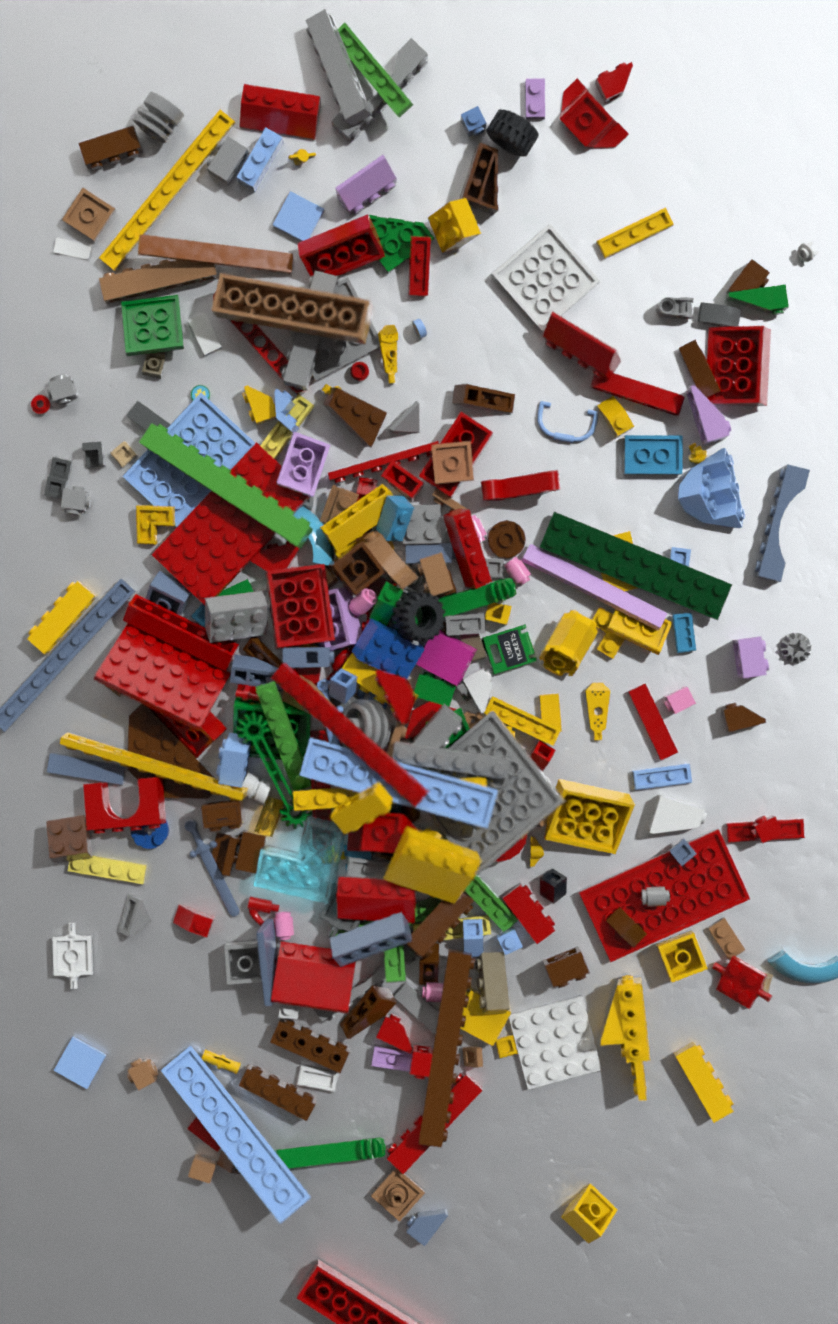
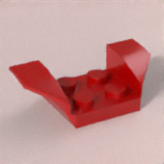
M578 78L564 90L562 113L559 119L585 147L616 148L629 135L622 125L590 94L589 90Z
M380 814L372 822L362 824L358 830L348 832L347 851L395 853L406 827L417 831L418 829L404 814Z

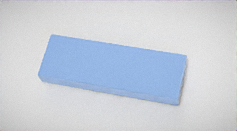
M689 763L632 771L635 790L692 783Z

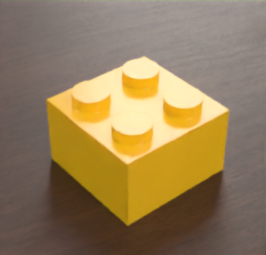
M467 198L451 201L428 217L442 253L459 249L481 234Z
M692 930L656 943L666 973L672 983L708 969Z

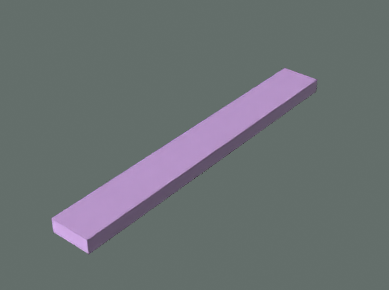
M532 544L529 545L522 558V562L658 631L665 620L666 612Z

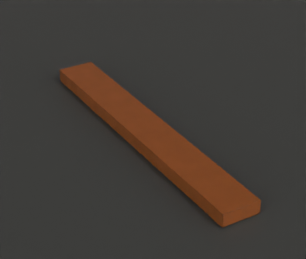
M139 235L138 255L287 274L292 273L293 253Z

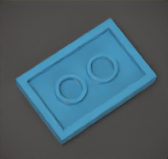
M625 435L624 474L682 475L683 436Z

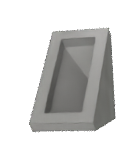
M417 400L390 427L392 433H420L419 402Z
M128 895L118 932L132 937L152 921L141 899Z

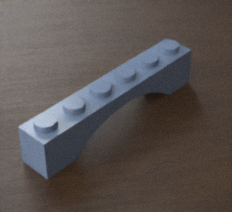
M789 464L780 469L778 479H781L779 487L776 486L774 491L775 504L771 505L769 510V516H771L770 523L765 526V542H762L760 545V561H756L754 568L758 578L774 582H781L786 562L782 556L779 544L780 523L789 503L806 488L810 472L808 469Z

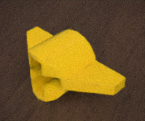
M299 149L293 155H289L288 158L293 160L296 166H300L309 158L315 157L316 153H308L305 149Z
M531 836L530 867H534L540 858L544 856V850L537 839Z

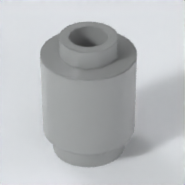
M665 886L646 887L645 890H641L642 905H647V907L666 906V902H670L669 890H665Z

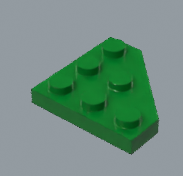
M369 215L385 254V257L378 260L388 274L410 258V236L431 237V242L435 240L423 222H410L402 219Z

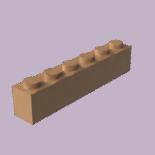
M170 259L160 261L158 265L144 264L140 266L141 269L133 270V268H127L119 274H114L113 272L106 273L102 278H99L103 299L106 304L216 279L218 274L214 264L182 260L170 261Z

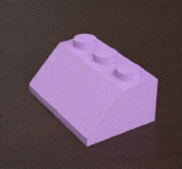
M381 155L335 188L336 195L349 215L353 213L358 214L364 209L365 204L378 200L380 198L379 195L384 191H391L396 186L397 178L384 155Z
M346 588L330 590L328 592L335 641L319 643V647H331V651L353 647L362 634L358 616L354 615L349 609L353 595H350Z

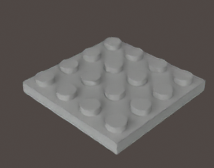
M348 277L339 281L336 294L359 298ZM370 322L366 344L323 337L312 374L315 381L380 348L378 333L372 322Z

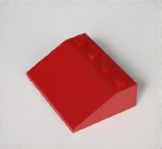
M766 326L709 327L707 362L721 392L707 398L713 405L767 406L771 329Z
M325 564L267 571L265 577L275 649L335 641Z
M281 941L271 1002L348 1013L356 961L340 967L333 958L332 949Z

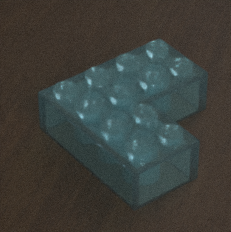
M310 816L305 820L299 852L271 845H265L261 848L254 886L328 904L334 896L346 834L341 831L335 822Z

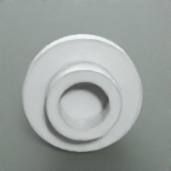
M813 242L799 245L797 252L802 261L810 262L819 253L818 250L813 251L811 247L814 244Z

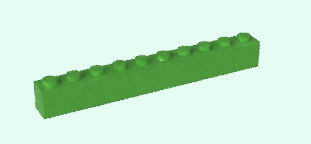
M151 423L139 441L140 444L299 549L302 548L313 531L309 526L311 523L303 517H300V519L293 516L294 511L286 506L284 509L277 505L279 502L273 497H264L261 495L263 493L262 490L254 485L252 488L247 486L245 479L239 475L235 478L230 474L231 470L224 465L218 467L214 464L215 460L207 454L203 457L199 454L200 450L191 444L189 447L183 444L184 440L178 435L174 434V436H171L167 433L169 430L161 424L156 426Z

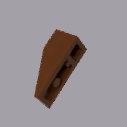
M469 384L454 385L452 404L513 413L515 394Z
M373 985L343 1019L340 1026L347 1039H351L386 1016L397 1002L389 988Z

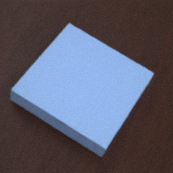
M290 191L273 223V227L300 241H304L311 237L324 212V208Z
M73 1036L54 1071L88 1089L106 1054Z

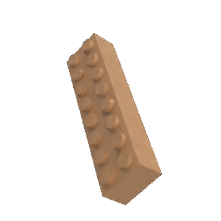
M220 273L211 311L218 318L366 344L374 306L370 300Z

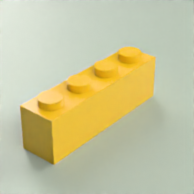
M381 484L321 526L320 529L330 545L338 552L342 548H346L355 539L361 537L369 529L377 526L387 496H393L391 491L384 484Z
M80 581L72 582L67 587L65 596L63 598L60 596L53 605L55 607L52 611H47L41 617L42 622L39 626L35 625L28 632L30 636L27 640L43 654H48L97 598Z
M352 652L342 669L357 676V683L360 684L358 688L367 694L369 691L376 695L374 699L384 705L386 702L384 694L386 692L383 687L380 688L375 680V677H377L375 671L379 669L358 660ZM390 704V705H391L390 710L394 712L395 710H394L392 704Z
M691 1042L673 1052L713 1123L734 1112L731 1108L734 1105L729 1095L725 1096L722 1092L723 1084L719 1078L715 1079L712 1074L715 1070L709 1061L705 1062L702 1056L705 1053L700 1044L696 1046L694 1042Z

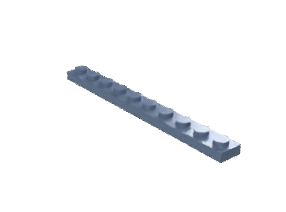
M121 578L0 708V728L4 732L15 723L136 592L126 581Z

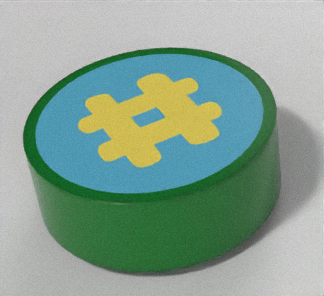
M197 385L192 389V400L200 393L210 400L211 393L206 386Z

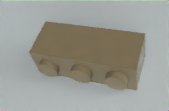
M504 952L481 953L475 961L476 971H479L477 987L481 991L479 1007L482 1009L483 1014H505L510 1009Z

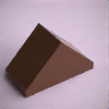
M620 907L606 920L633 948L647 935Z

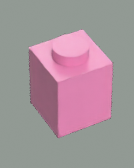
M687 686L665 696L666 701L664 702L669 712L672 711L673 714H677L696 704Z

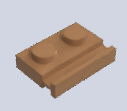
M333 485L320 522L327 523L356 503L359 494Z

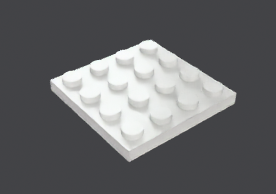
M548 224L492 273L496 281L541 332L545 331L552 311L562 316L600 283V280L551 224Z
M582 995L510 1014L509 1020L528 1090L602 1070Z

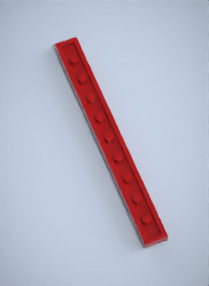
M286 663L281 664L271 678L414 807H417L429 791Z

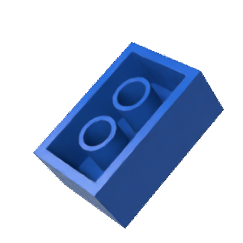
M371 618L352 652L358 660L407 679L425 649L418 641L405 639L396 630Z

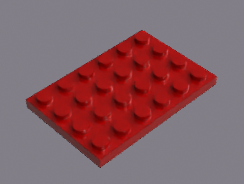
M127 623L96 672L93 680L199 731L230 678L231 673Z

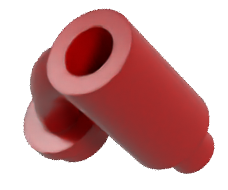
M252 896L249 898V914L259 926H262L265 921L259 916L258 912L270 914L271 911H279L280 905L273 904L272 900Z

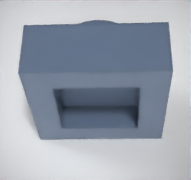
M684 838L669 850L681 866L697 854Z

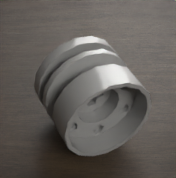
M150 92L143 102L149 111L139 109L138 113L142 117L135 115L132 120L151 138L167 143L169 137L166 134H173L168 124L178 126L184 114L167 99L154 92Z

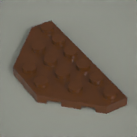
M141 703L129 715L128 751L215 778L146 705ZM130 766L127 768L137 780L157 777L156 774L151 772H140L135 767ZM163 778L164 798L209 799L213 795L209 790H198L193 788L192 785L186 783L178 784L173 779Z

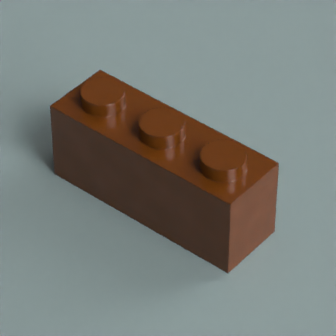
M134 126L78 143L88 170H98L107 163H119L121 159L126 157L135 158L139 156V153L143 152Z

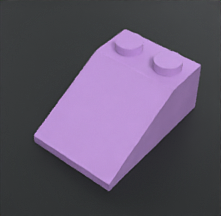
M695 385L690 386L686 390V394L702 446L727 438L730 435L729 432H731L729 421L725 420L721 412Z
M294 432L282 463L277 485L314 497L330 444Z

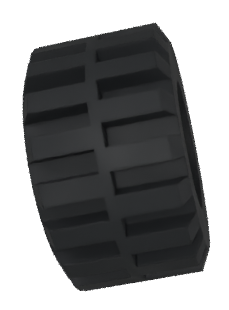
M504 109L497 111L486 129V133L494 143L507 152L521 157L528 155L539 137L538 131L529 121L512 111Z
M409 592L407 595H402L400 597L401 601L397 600L395 603L397 607L393 608L392 611L395 612L392 620L395 621L393 624L394 628L398 629L396 632L402 635L403 638L413 641L428 642V640L435 639L434 636L440 634L439 630H443L444 625L442 623L446 619V617H443L445 609L441 608L443 606L442 602H439V598L429 593ZM421 608L423 618L421 623L417 626L415 622V614L417 610Z

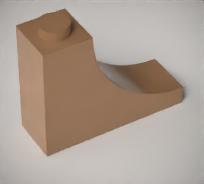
M375 531L368 533L364 537V544L386 571L384 573L386 577L403 590L418 578L391 548L382 534Z

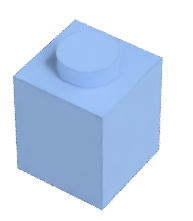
M514 927L497 934L498 941L505 955L523 947Z

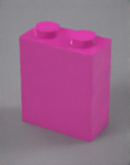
M439 630L440 634L434 636L435 639L428 640L425 650L416 665L457 686L462 682L477 649L451 635L447 636L445 632Z

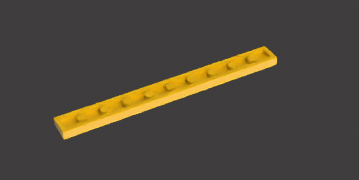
M222 110L215 114L99 257L101 261L116 271L138 244L139 235L146 234L234 126L235 121Z
M67 732L60 740V744L69 750L77 749L83 751L85 755L99 756L104 761L119 762L121 766L135 767L140 772H151L159 778H170L178 784L186 783L198 790H209L211 794L225 795L233 801H242L248 792L246 787L240 788L219 784V779L72 733Z
M487 777L460 779L487 787ZM346 788L293 791L294 811L335 808L360 792Z

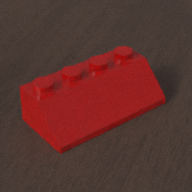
M244 84L239 127L257 131H264L265 128H268L276 134L315 140L321 106L320 96Z
M368 214L298 243L299 257L310 277L314 276L315 271L339 276L385 257L376 229Z
M552 311L543 334L546 342L545 345L554 351L558 349L562 352L561 355L568 360H571V358L576 360L577 365L585 370L589 368L597 378L602 380L604 377L609 381L621 363L617 350Z
M460 412L440 444L470 441L472 465L474 466L492 439L493 432L463 412ZM433 455L419 475L420 478L433 488H437L450 498H453L463 483L435 484Z
M148 707L196 758L227 730L211 711L200 730L197 731Z
M338 877L337 919L377 921L402 912L408 923L415 924L417 891L384 879Z

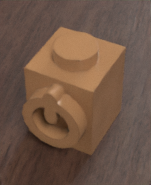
M138 1058L130 1063L131 1066L128 1069L129 1073H127L129 1081L136 1085L138 1091L157 1080L159 1072L151 1059L145 1058L142 1060Z

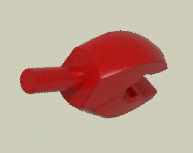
M354 646L349 650H343L335 658L332 664L334 670L328 676V681L344 666L352 654Z

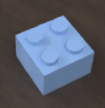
M230 732L227 739H223L219 752L220 765L218 764L216 776H220L219 784L242 788L248 769L251 740L244 744L242 742L243 738H238L237 734Z

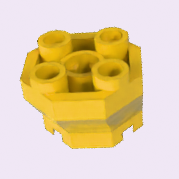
M576 610L564 613L539 656L540 661L542 659L544 661L543 667L557 676H563L564 673H569L568 676H573L598 633L596 629L597 623Z

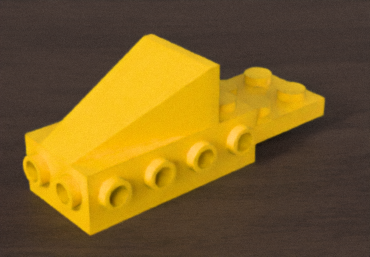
M624 975L622 979H618L601 1035V1046L622 1045V1057H626V1063L631 1062L632 1076H636V1079H633L634 1095H638L639 1101L647 1099L643 1061H650L641 977L633 978V975Z

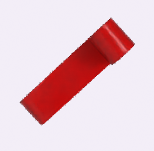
M558 470L506 479L481 481L483 501H499L561 490Z

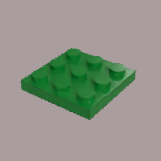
M179 295L121 302L125 352L127 356L184 349Z

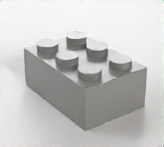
M257 591L205 598V630L210 643L267 635L268 605L263 592Z

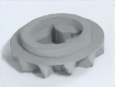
M791 633L782 640L780 650L782 656L787 661L800 663L805 661L811 654L812 645L809 638L805 635ZM799 641V647L803 651L794 653V649L789 645H796Z

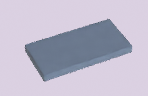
M266 919L257 931L256 936L264 1005L272 1006L274 1002H271L278 958L273 919Z

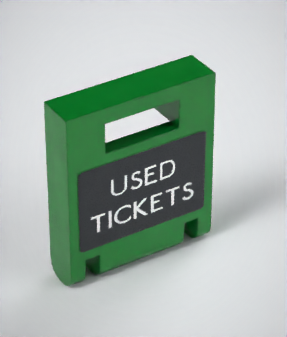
M526 624L482 638L493 674L537 661L536 657L529 659L528 656L535 653L529 633H521L520 631L527 628ZM493 644L497 645L502 662L496 664L490 649V645Z

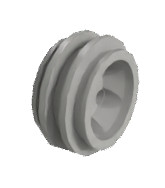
M360 699L346 707L342 714L383 750L388 744L391 732L390 717L386 709L377 701Z

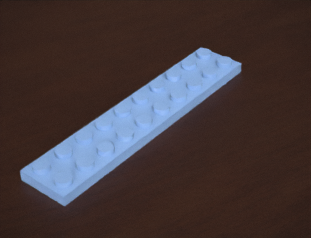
M313 738L309 740L300 776L357 792H362L375 783L380 782L393 798L392 802L488 828L498 790L397 762L429 791L421 803L414 807L351 749Z
M192 1046L188 1047L161 1070L280 1224L311 1199L310 1195Z

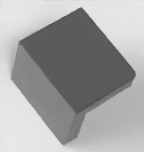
M103 442L82 443L88 468L106 466Z

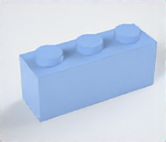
M268 128L264 129L237 175L238 183L254 192L257 190L284 143L280 135Z

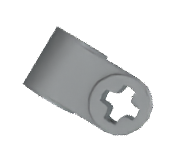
M665 297L657 304L656 311L659 316L664 318L693 319L692 303L694 298ZM663 303L670 305V312L662 309Z

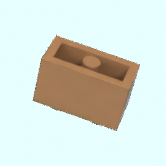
M442 552L420 559L421 564L417 566L420 575L425 576L426 582L423 585L426 593L436 596L454 590Z

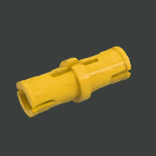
M205 1049L202 1056L204 1062L217 1066L219 1070L222 1068L236 1075L241 1065L240 1062L226 1058L224 1054L219 1055Z

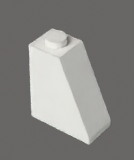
M658 795L648 832L656 834L699 828L700 824H704L706 819L705 809Z

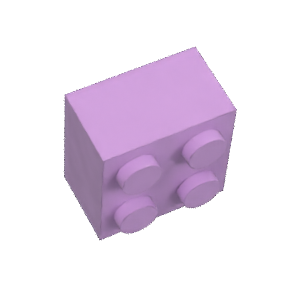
M761 636L732 640L738 678L767 675L766 671L769 670L768 660L764 659V651H766L765 640H762Z

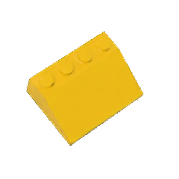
M558 779L555 789L565 802L548 816L544 839L616 854L635 806L631 796L627 793Z
M406 827L383 878L384 880L455 904L473 880L480 866L481 859L477 851Z

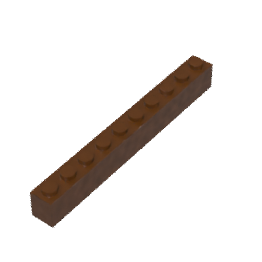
M449 949L419 1137V1144L442 1148V1143L447 1141L448 1131L445 1130V1123L450 1122L451 1111H448V1104L453 1103L454 1092H451V1085L456 1084L457 1073H454V1066L459 1065L460 1054H457V1047L462 1046L463 1035H460V1028L465 1027L466 1016L463 1015V1009L468 1008L469 997L466 996V990L471 988L472 977H469V971L474 969L475 958H472V953L452 949Z

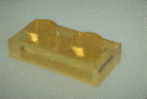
M267 796L254 832L273 837L281 815L279 810L283 809L285 805L282 799Z

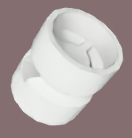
M248 773L242 787L248 788L245 798L250 799L253 797L254 802L264 806L273 783L264 779L259 781L258 776Z

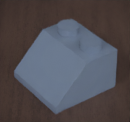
M159 571L150 584L145 599L182 616L192 593L180 581Z

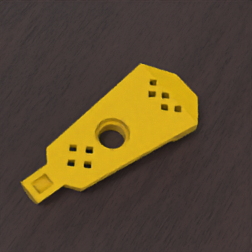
M385 325L378 333L384 370L388 374L390 384L395 383V373L397 372L398 331L395 325Z
M602 682L592 683L585 690L590 729L594 731V740H602V731L606 729L611 690ZM596 708L601 709L600 715L594 713Z

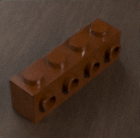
M465 892L461 894L455 904L442 900L411 934L412 941L404 945L419 959H422L424 956L428 958L435 950L432 947L437 942L441 944L448 936L446 932L450 928L454 930L461 922L459 918L462 914L466 916L474 908L472 906L474 900Z
M280 1018L270 1043L341 1073L350 1053L346 1043L341 1041L336 1043L323 1033L315 1034L312 1032L313 1029L302 1025L300 1027L295 1025V1021L291 1019Z
M248 1065L238 1085L305 1121L308 1120L317 1101L312 1094L301 1092L295 1085L280 1081L278 1076L274 1074L269 1075L256 1065Z

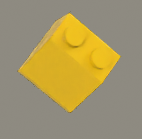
M590 1183L568 1205L561 1218L589 1244L603 1235L617 1209Z

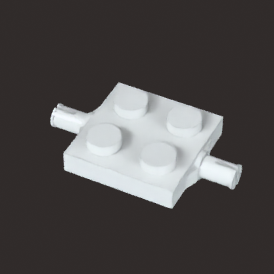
M67 923L68 935L52 938L54 976L70 977V989H77V977L93 974L92 935L76 934V923Z

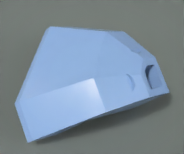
M726 448L720 449L689 471L679 485L678 500L686 513L703 523L742 528L745 512L741 505L739 484L735 477L734 460L732 455L728 454Z

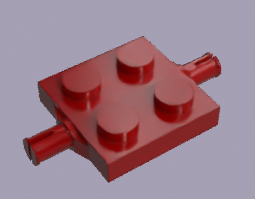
M736 956L731 957L726 967L717 962L713 964L712 969L721 974V980L716 990L748 1009L752 1008L758 997L770 1002L773 995L763 990L767 974Z

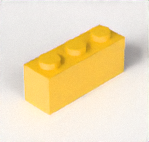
M377 782L336 806L330 818L344 834L350 831L354 832L362 824L372 822L376 816L386 814L391 808L390 805L393 798L380 782Z

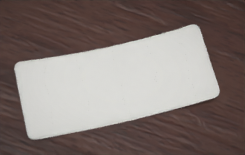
M57 237L53 252L89 259L92 245Z

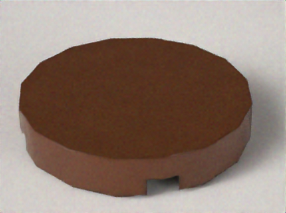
M508 520L495 524L488 535V545L493 554L505 559L513 558L520 554L526 542L525 532L521 526Z

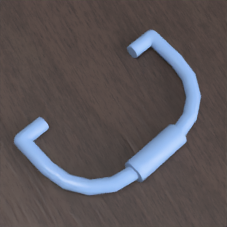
M544 401L539 403L537 414L539 427L547 436L554 438V440L570 443L581 442L588 439L594 433L598 421V411L588 410L587 414L594 415L590 430L581 437H574V435L548 431L542 422L544 406L550 407L551 403Z

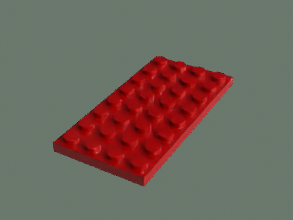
M257 442L231 469L230 474L236 478L239 475L247 481V486L251 488L253 485L263 491L261 495L266 498L269 496L273 497L279 502L277 505L283 509L286 506L296 513L310 498V496L277 485L282 465ZM211 491L154 551L152 556L205 605V598L217 597L276 533Z
M719 829L688 842L697 854L683 866L679 864L670 851H667L579 891L610 962L750 900ZM665 886V890H669L670 902H666V906L647 907V905H642L641 890H645L646 887ZM618 907L647 933L634 948L606 921Z

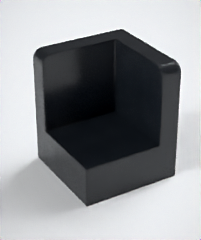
M552 868L540 877V895L554 904L566 895V876Z

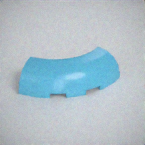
M302 506L293 516L298 519L303 517L311 523L309 526L313 531L309 539L313 548V563L328 566L334 560V551L320 529L324 524L320 522V519L314 513Z
M782 950L768 961L780 974L797 982L817 984L838 978L837 956L826 962L812 965L796 961Z

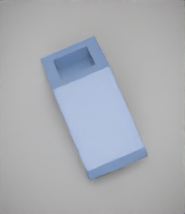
M276 389L274 391L276 418L292 433L297 432L299 429L295 424L297 420L288 414L295 406L291 401L293 397L285 390L281 392Z
M482 919L463 920L464 952H470L472 957H478L483 953Z

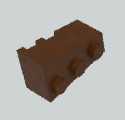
M479 143L476 146L459 199L467 198L469 206L491 214H495L498 211L497 148L483 143Z
M331 387L323 405L365 447L372 448L387 412L337 387Z

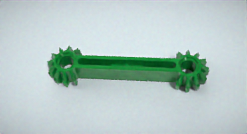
M505 578L490 582L477 589L472 588L439 598L438 601L443 604L441 608L445 609V614H443V617L504 601L514 597L517 593L513 580ZM419 608L415 614V622L417 626L421 623L423 618L421 608Z
M254 712L251 713V718L244 714L246 720L239 719L238 722L242 726H236V730L240 731L237 736L238 738H243L242 742L244 744L252 740L285 804V809L279 810V814L282 815L280 817L281 821H286L285 825L287 827L292 824L293 829L297 828V824L304 827L303 821L309 822L310 820L307 816L312 815L311 810H302L297 816L291 815V811L294 809L293 794L263 737V733L269 732V728L265 727L268 724L267 720L262 721L263 716L261 714L256 718ZM251 725L258 727L255 733L248 732V728ZM258 739L262 740L270 756L269 761L264 759L256 743ZM279 781H283L292 799L290 802H287L278 786Z
M378 1137L274 1151L289 1169L380 1158L386 1155V1145L384 1144V1139Z

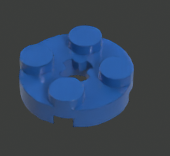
M166 819V823L160 824V828H155L152 835H148V832H145V828L148 825H143L141 830H130L136 845L145 849H153L165 842L170 828Z

